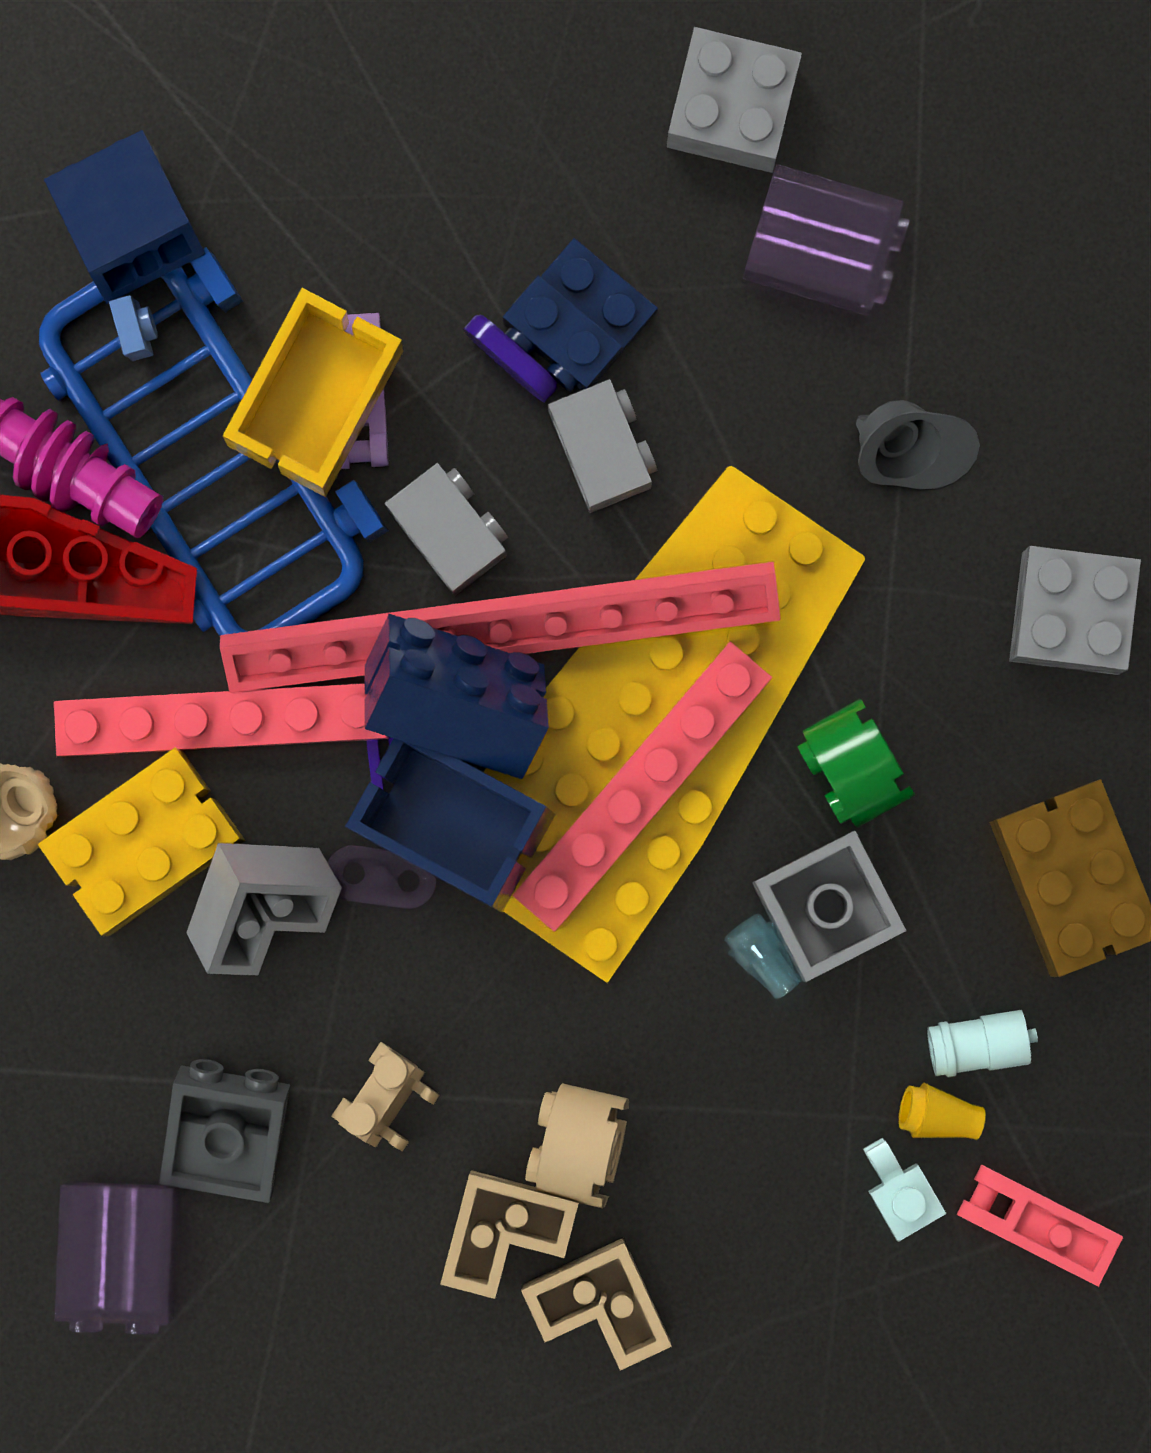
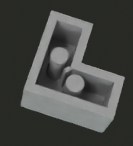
M218 843L186 933L207 974L259 975L274 931L325 933L342 887L319 848Z

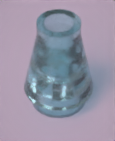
M756 914L746 919L725 937L726 943L731 948L728 955L767 988L774 999L786 995L801 982V978L791 963L772 921L766 922L761 914Z

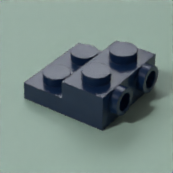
M573 238L541 277L538 275L503 315V324L508 328L505 334L529 356L535 350L551 365L546 371L557 383L571 392L576 386L581 390L594 386L657 313L658 308L578 240Z

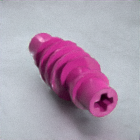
M14 397L8 398L5 401L0 399V456L14 464L13 479L16 486L24 490L32 489L34 497L42 501L50 500L52 507L61 512L69 511L78 504H81L91 510V521L100 526L111 522L136 538L143 536L149 530L160 512L163 496L135 480V470L124 464L115 468L106 462L109 452L108 443L101 445L90 455L94 443V435L85 431L72 443L76 432V424L72 421L66 420L55 430L58 421V413L48 409L35 420L23 413V402Z

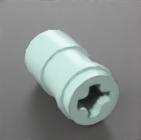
M1022 1010L980 1016V1019L957 1023L939 1022L937 1026L927 1028L929 1050L935 1076L946 1075L947 1077L956 1076V1073L978 1069L988 1068V1070H997L1031 1064L1030 1043L1038 1042L1036 1028L1027 1030Z

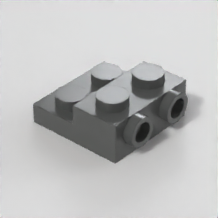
M194 1060L190 1063V1067L181 1065L173 1082L159 1184L269 1203L273 1193L279 1146L284 1131L290 1084L279 1083L277 1074L264 1069L249 1070L245 1073V1076L223 1073L224 1067L213 1060Z

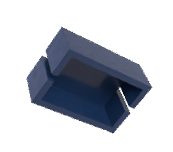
M392 614L388 615L365 664V694H367L365 698V729L523 779L549 728L547 699L544 698L546 694L544 664L536 662L533 658L523 653H508L484 645L480 640L472 636H456L432 628V626L420 619H405Z
M393 738L375 771L385 780L394 784L390 794L369 782L345 827L502 913L526 870L525 867L517 862L521 854H524L532 859L556 814L547 806L457 758Z

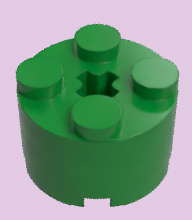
M861 698L804 729L802 732L806 741L797 746L812 774L816 775L823 771L833 790L825 794V797L840 824L851 819L856 828L915 796L911 785L903 790H900L895 779L904 773L874 719L863 723L857 713L867 708Z

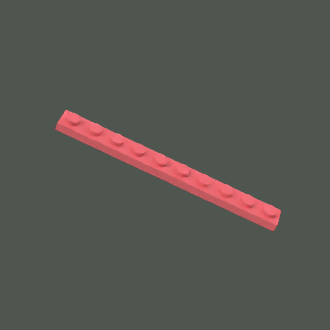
M774 562L225 634L220 635V652L229 692L235 693L365 675V664L389 614L405 619H420L428 623L432 628L456 636H472L480 640L484 645L508 653L519 652L523 654L779 621L781 618Z

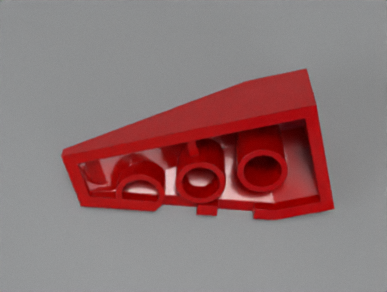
M0 495L1 615L178 624L193 623L196 567L138 542H131L105 531L94 523L75 518L52 508V505L38 499Z

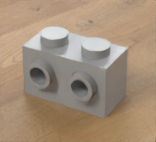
M609 379L548 404L550 417L589 513L651 489L652 481L649 474L658 470L646 440L636 444L628 423L637 419L625 389L615 392Z
M437 462L385 502V506L451 593L456 596L507 556L506 550L501 543L508 536L489 512L479 517L467 500L474 493L459 472L453 468L446 474Z

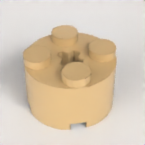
M564 1083L560 1085L558 1092H546L540 1108L538 1125L547 1128L543 1145L539 1149L533 1147L526 1170V1181L536 1183V1191L576 1201L581 1204L604 1208L609 1196L598 1193L600 1187L604 1186L605 1181L611 1183L614 1181L627 1121L616 1119L617 1110L629 1109V1099Z

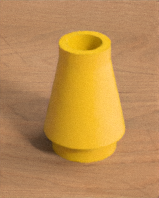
M923 1083L920 1087L908 1086L905 1090L899 1110V1127L902 1130L910 1131L913 1138H970L978 1140L982 1134L985 1124L984 1107L972 1105L926 1083Z

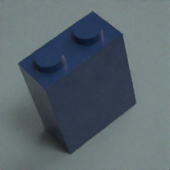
M143 130L125 139L118 140L111 146L75 164H71L44 179L76 248L106 304L205 255Z

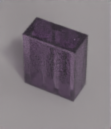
M776 164L743 279L869 316L874 301L882 304L885 303L894 272L884 270L889 250L900 252L909 220L899 217L904 201Z
M66 1182L60 1185L55 1321L69 1322V1331L102 1332L103 1323L125 1324V1333L158 1334L159 1325H168L173 1320L179 1187L94 1182Z

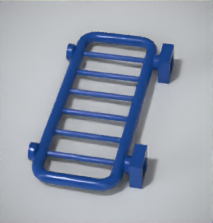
M207 247L203 249L205 255L190 262L196 271V274L188 278L181 267L161 276L176 300L152 314L155 325L182 309L205 346L104 411L82 378L81 373L121 348L119 336L76 364L72 362L60 340L61 332L69 322L104 301L94 281L55 305L45 315L39 328V346L46 362L50 366L40 374L51 393L58 401L68 395L99 446L108 443L109 452L107 459L111 465L118 468L126 464L133 468L136 474L135 480L150 489L152 487L138 466L237 402H241L253 380L206 307L215 301L217 306L226 313L243 302L215 255ZM211 355L234 392L132 457L109 420ZM239 453L164 501L151 528L170 557L197 568L193 619L199 628L205 632L214 627L219 636L248 632L237 624L226 605L327 540L342 563L340 576L325 588L258 630L311 623L347 600L358 589L363 577L364 560L353 536L361 532L363 537L371 543L389 531L367 495L355 480L335 491L343 504L334 509L327 496L324 497L290 479L292 482L291 486L192 549L189 548L167 512L251 458ZM299 493L322 531L227 592L219 595L197 558Z

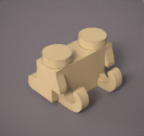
M380 1042L368 1060L375 1065L369 1079L353 1103L346 1098L342 1099L332 1117L339 1122L340 1126L365 1143L377 1147L383 1137L392 1146L403 1151L409 1141L389 1127L412 1091H415L420 1097L433 1105L440 1095L420 1081L425 1074L424 1071L383 1042Z

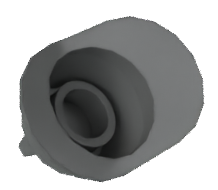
M904 400L889 401L877 407L870 415H859L856 420L861 446L858 465L860 473L870 483L915 489H938L957 481L970 470L977 460L980 447L976 430L966 420L952 415L927 412L913 402Z

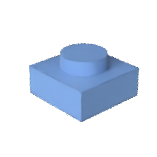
M130 295L109 301L124 356L131 361L153 356L150 341L158 339V334L150 308L148 306L140 308L139 302Z

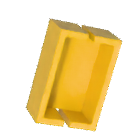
M301 288L227 426L223 438L228 447L272 469L276 460H279L278 467L282 475L326 497L403 353L402 339L358 316L352 324L353 336L345 332L349 325L346 310Z
M176 747L38 843V846L65 885L77 886L79 884L81 886V889L75 892L73 896L101 936H111L209 867L218 843L242 844L246 841L218 800L209 798L204 803H201L197 796L203 797L211 790L185 753Z

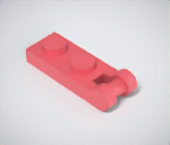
M981 1165L974 1178L979 1183L970 1201L963 1200L957 1215L1099 1287L1123 1236ZM998 1193L1013 1199L1004 1219L989 1212Z

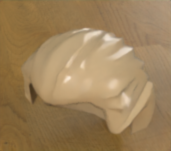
M0 763V860H13L24 854H32L39 848L38 843L47 838L46 831L52 827L53 822L57 818V803L53 795V787L50 785V779L44 776V773L34 770L32 767L26 768Z

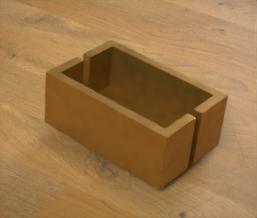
M1101 779L1046 800L1049 810L1052 811L1048 812L1044 802L989 822L1050 977H1061L1106 959L1102 948H1105L1107 955H1117L1151 941V903Z

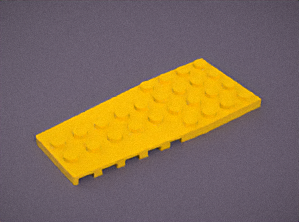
M727 467L635 580L774 562L781 620L578 648L546 687L544 698L547 699L549 728L524 778L519 779L488 768L483 772L547 806L556 814L532 859L524 854H521L517 862L525 867L526 870L512 895L730 641L773 678L555 932L512 895L503 912L608 983L703 845L863 565L865 557L735 467Z

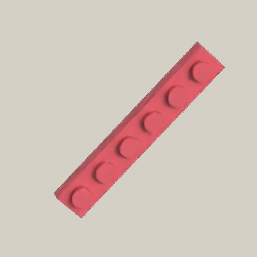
M730 641L512 896L555 932L773 677Z
M365 684L258 689L235 693L223 691L54 701L56 756L58 757L171 751L175 747L180 750L382 740L389 739V737L365 729V698L367 696L365 694Z

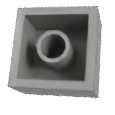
M694 27L668 131L667 148L773 173L802 53Z
M1029 546L1022 552L1009 662L1114 675L1127 671L1141 559Z
M852 831L752 882L802 982H807L906 931L856 831Z

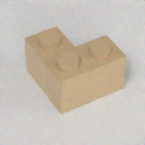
M471 1170L440 1285L495 1299L509 1244L565 1258L579 1202L538 1192L536 1187Z
M624 1238L522 1284V1294L544 1342L597 1319L620 1370L672 1347L670 1338Z

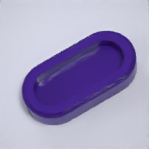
M475 315L463 328L466 335L482 351L540 401L545 403L557 390L558 387L556 386L557 382L483 315Z

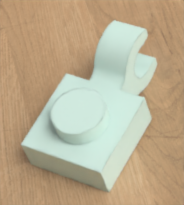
M883 1138L863 1149L882 1181L881 1184L868 1192L898 1242L946 1214L919 1165L915 1163L902 1171L893 1152Z

